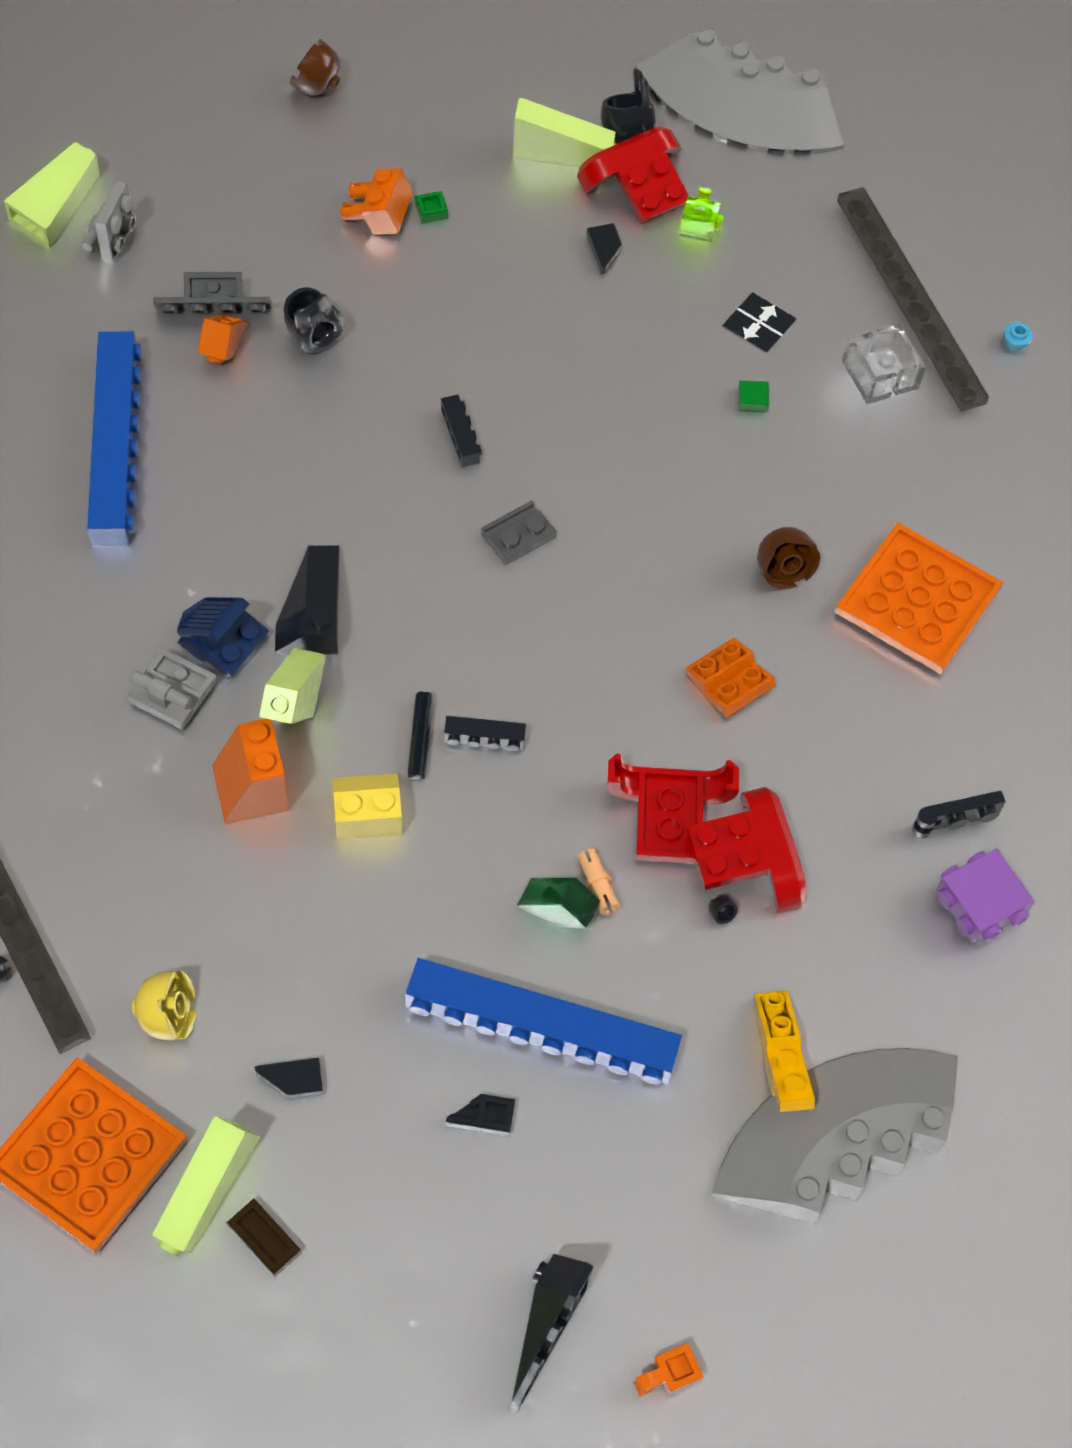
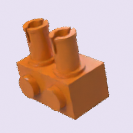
M377 169L371 182H351L348 187L350 199L353 201L365 200L359 203H342L343 207L340 208L343 221L365 220L373 235L398 234L413 194L402 169Z

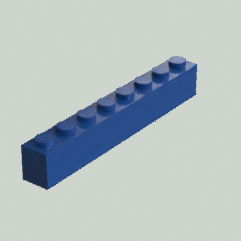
M134 331L98 332L87 524L91 546H129V533H134L135 531L134 515H130V508L136 507L135 490L131 489V483L137 482L136 464H132V459L138 457L137 439H133L134 433H139L138 415L134 414L135 409H140L139 391H136V385H141L140 367H137V361H142L141 343H136Z
M417 958L405 993V1007L410 1008L417 1015L429 1016V1014L442 1017L446 1023L454 1026L469 1025L475 1027L478 1032L484 1035L493 1036L496 1033L508 1037L511 1042L518 1045H528L529 1043L540 1046L546 1053L552 1055L567 1054L575 1057V1060L582 1064L594 1065L597 1063L604 1065L610 1071L620 1075H627L628 1073L638 1075L645 1082L654 1085H660L661 1083L669 1084L682 1035L421 958Z

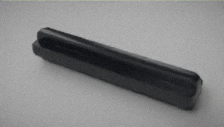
M419 691L415 698L408 762V778L412 780H422L425 778L433 695L430 692Z

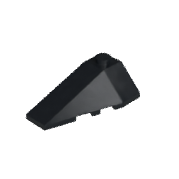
M339 545L308 546L276 623L275 655H289L294 648L322 654H338Z
M553 1254L548 1263L542 1261L532 1278L536 1285L510 1409L515 1413L519 1411L588 1289L594 1269L593 1265Z

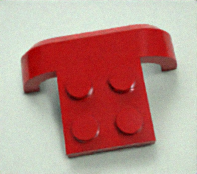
M664 127L650 129L594 154L580 166L577 174V179L586 195L594 192L602 183L616 176L641 224L682 207L691 200L669 157L678 155L681 147L672 130Z
M618 753L608 760L607 777L609 792L618 798L637 802L636 860L697 864L688 837L687 826L703 822V805L723 804L731 801L738 795L739 767L731 760H727L723 767L711 771L650 768L628 765L622 761L621 754Z
M767 787L742 792L740 799L743 808H747L748 811L687 826L688 837L705 890L769 874L777 914L802 908L807 899L805 876L782 804L775 792Z

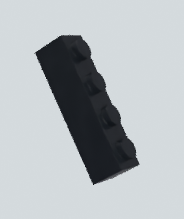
M459 394L441 398V412L461 467L479 464L482 450L480 444H476L475 430H471V419L469 415L466 416L465 414L466 406L464 401L460 400Z
M446 716L444 743L524 751L526 723Z

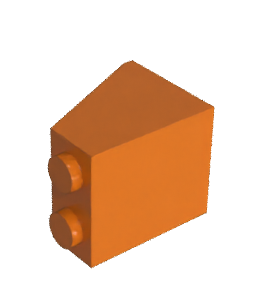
M261 719L238 724L212 764L225 824L289 811L285 774L272 720Z

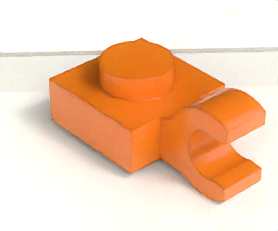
M686 1343L656 1356L653 1359L656 1369L636 1377L637 1381L634 1382V1386L639 1397L656 1390L662 1385L665 1386L668 1395L702 1381L704 1376L689 1344Z

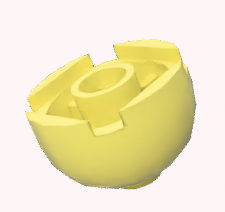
M172 970L156 973L143 981L136 997L133 999L132 1012L146 1034L153 1038L167 1041L185 1039L189 1036L196 1018V1010L189 1012V999H196L190 978L183 971Z

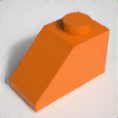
M225 314L204 318L197 353L206 355V360L214 363H224V360L234 358L248 328L249 321Z

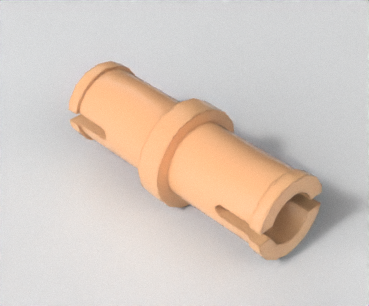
M594 848L587 849L591 862L588 861L585 852L582 851L578 854L577 859L587 878L585 885L593 893L600 914L604 916L610 915L606 902H609L613 913L620 909L621 905L617 901L612 889V878L608 872H605L598 856V851Z

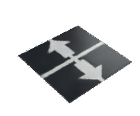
M752 292L722 326L768 352L797 318Z

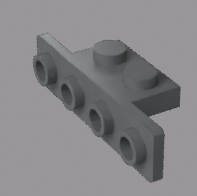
M184 272V297L153 298L155 308L161 309V313L165 314L178 313V309H190L191 313L196 314L207 313V309H219L220 313H235L236 309H248L250 313H263L265 309L272 308L270 297H243L242 272Z

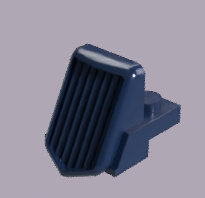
M205 597L183 611L177 627V634L181 638L177 643L201 663L205 659L230 679L267 635L269 630L245 611L250 603L244 598Z

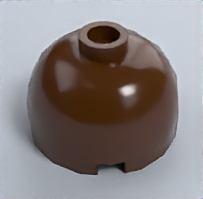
M319 39L318 45L314 44L297 66V69L300 71L298 78L292 75L289 84L303 94L313 97L322 95L327 90L332 92L341 80L337 76L340 70V60L336 52Z
M781 527L770 532L760 543L757 553L760 573L770 586L778 589H791L797 587L794 582L800 581L803 578L806 581L810 579L818 569L821 559L815 542L804 531L793 527Z

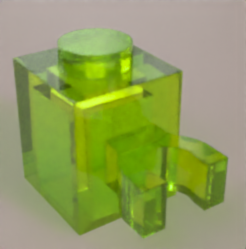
M700 188L698 198L687 196L679 236L712 243L714 232L720 233L723 216L718 215L720 203L709 201L710 189Z

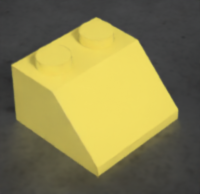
M397 773L333 778L337 839L402 834V812Z

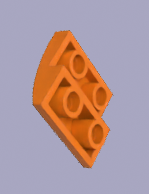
M735 638L730 639L685 668L686 674L699 691L726 718L776 687L775 677L758 665L754 660V653Z

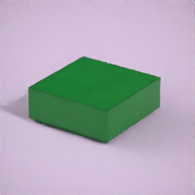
M442 191L414 196L421 223L448 218L449 212Z
M739 380V410L768 411L769 382Z

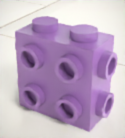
M997 848L987 854L981 851L968 860V864L960 868L957 865L952 866L940 876L941 880L936 889L937 898L945 909H949L956 919L958 930L962 935L967 936L972 944L982 939L986 942L991 941L1002 933V928L1010 924L1016 927L1030 917L1028 913L1035 901Z

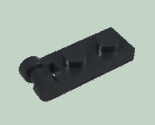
M1000 790L924 807L919 811L912 831L918 838H927L932 830L946 827L958 829L969 822L978 820L983 823L992 821L999 816L1006 802Z

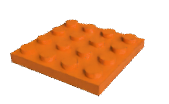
M897 522L836 605L834 612L935 672L942 674L996 597L1004 582Z
M76 1057L0 1147V1184L94 1254H97L188 1141V1137Z

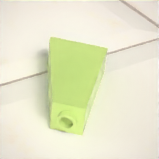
M519 98L514 118L513 158L580 167L594 154L616 145V132L530 100Z
M74 142L4 200L9 221L47 247H52L100 175L96 154L91 149L84 148L77 142Z
M294 648L265 684L259 717L289 724L314 717L326 654Z
M217 1116L213 1117L152 1236L161 1240L160 1248L177 1256L180 1251L193 1252L261 1137L260 1135L231 1120Z

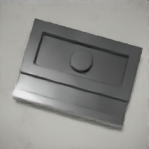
M532 500L481 528V535L487 538L489 545L505 565L555 539L557 533L542 512L535 508Z

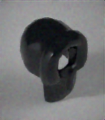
M633 69L634 92L610 96L603 101L601 106L600 118L602 127L616 132V143L623 142L656 128L655 110L649 100L648 82L639 69Z
M304 287L293 291L285 300L283 311L286 328L297 340L299 347L304 352H320L335 343L341 336L345 327L344 319L340 311L331 305L326 294H322L313 288Z

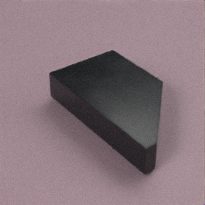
M614 223L587 228L586 235L601 274L606 273L608 266L618 256L622 248V243Z
M319 1058L255 1066L256 1076L264 1079L287 1099L323 1095Z
M480 1094L472 1099L468 1105L456 1113L450 1114L446 1118V1126L510 1136L515 1099Z

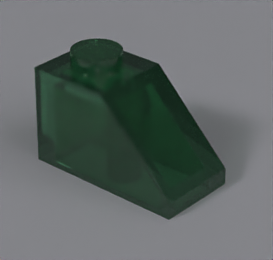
M531 878L517 905L521 909L562 928L586 929L594 917L600 900L577 878Z

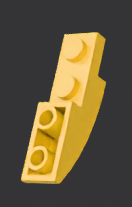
M788 991L754 994L756 1018L771 1094L776 1097L779 1112L814 1109L815 1097L802 1055L801 1036Z

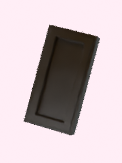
M254 1198L226 1222L232 1232L274 1278L302 1254L301 1249Z

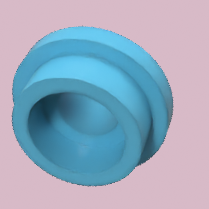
M1015 322L1005 328L1003 337L1009 348L1021 350L1031 343L1033 333L1027 325Z

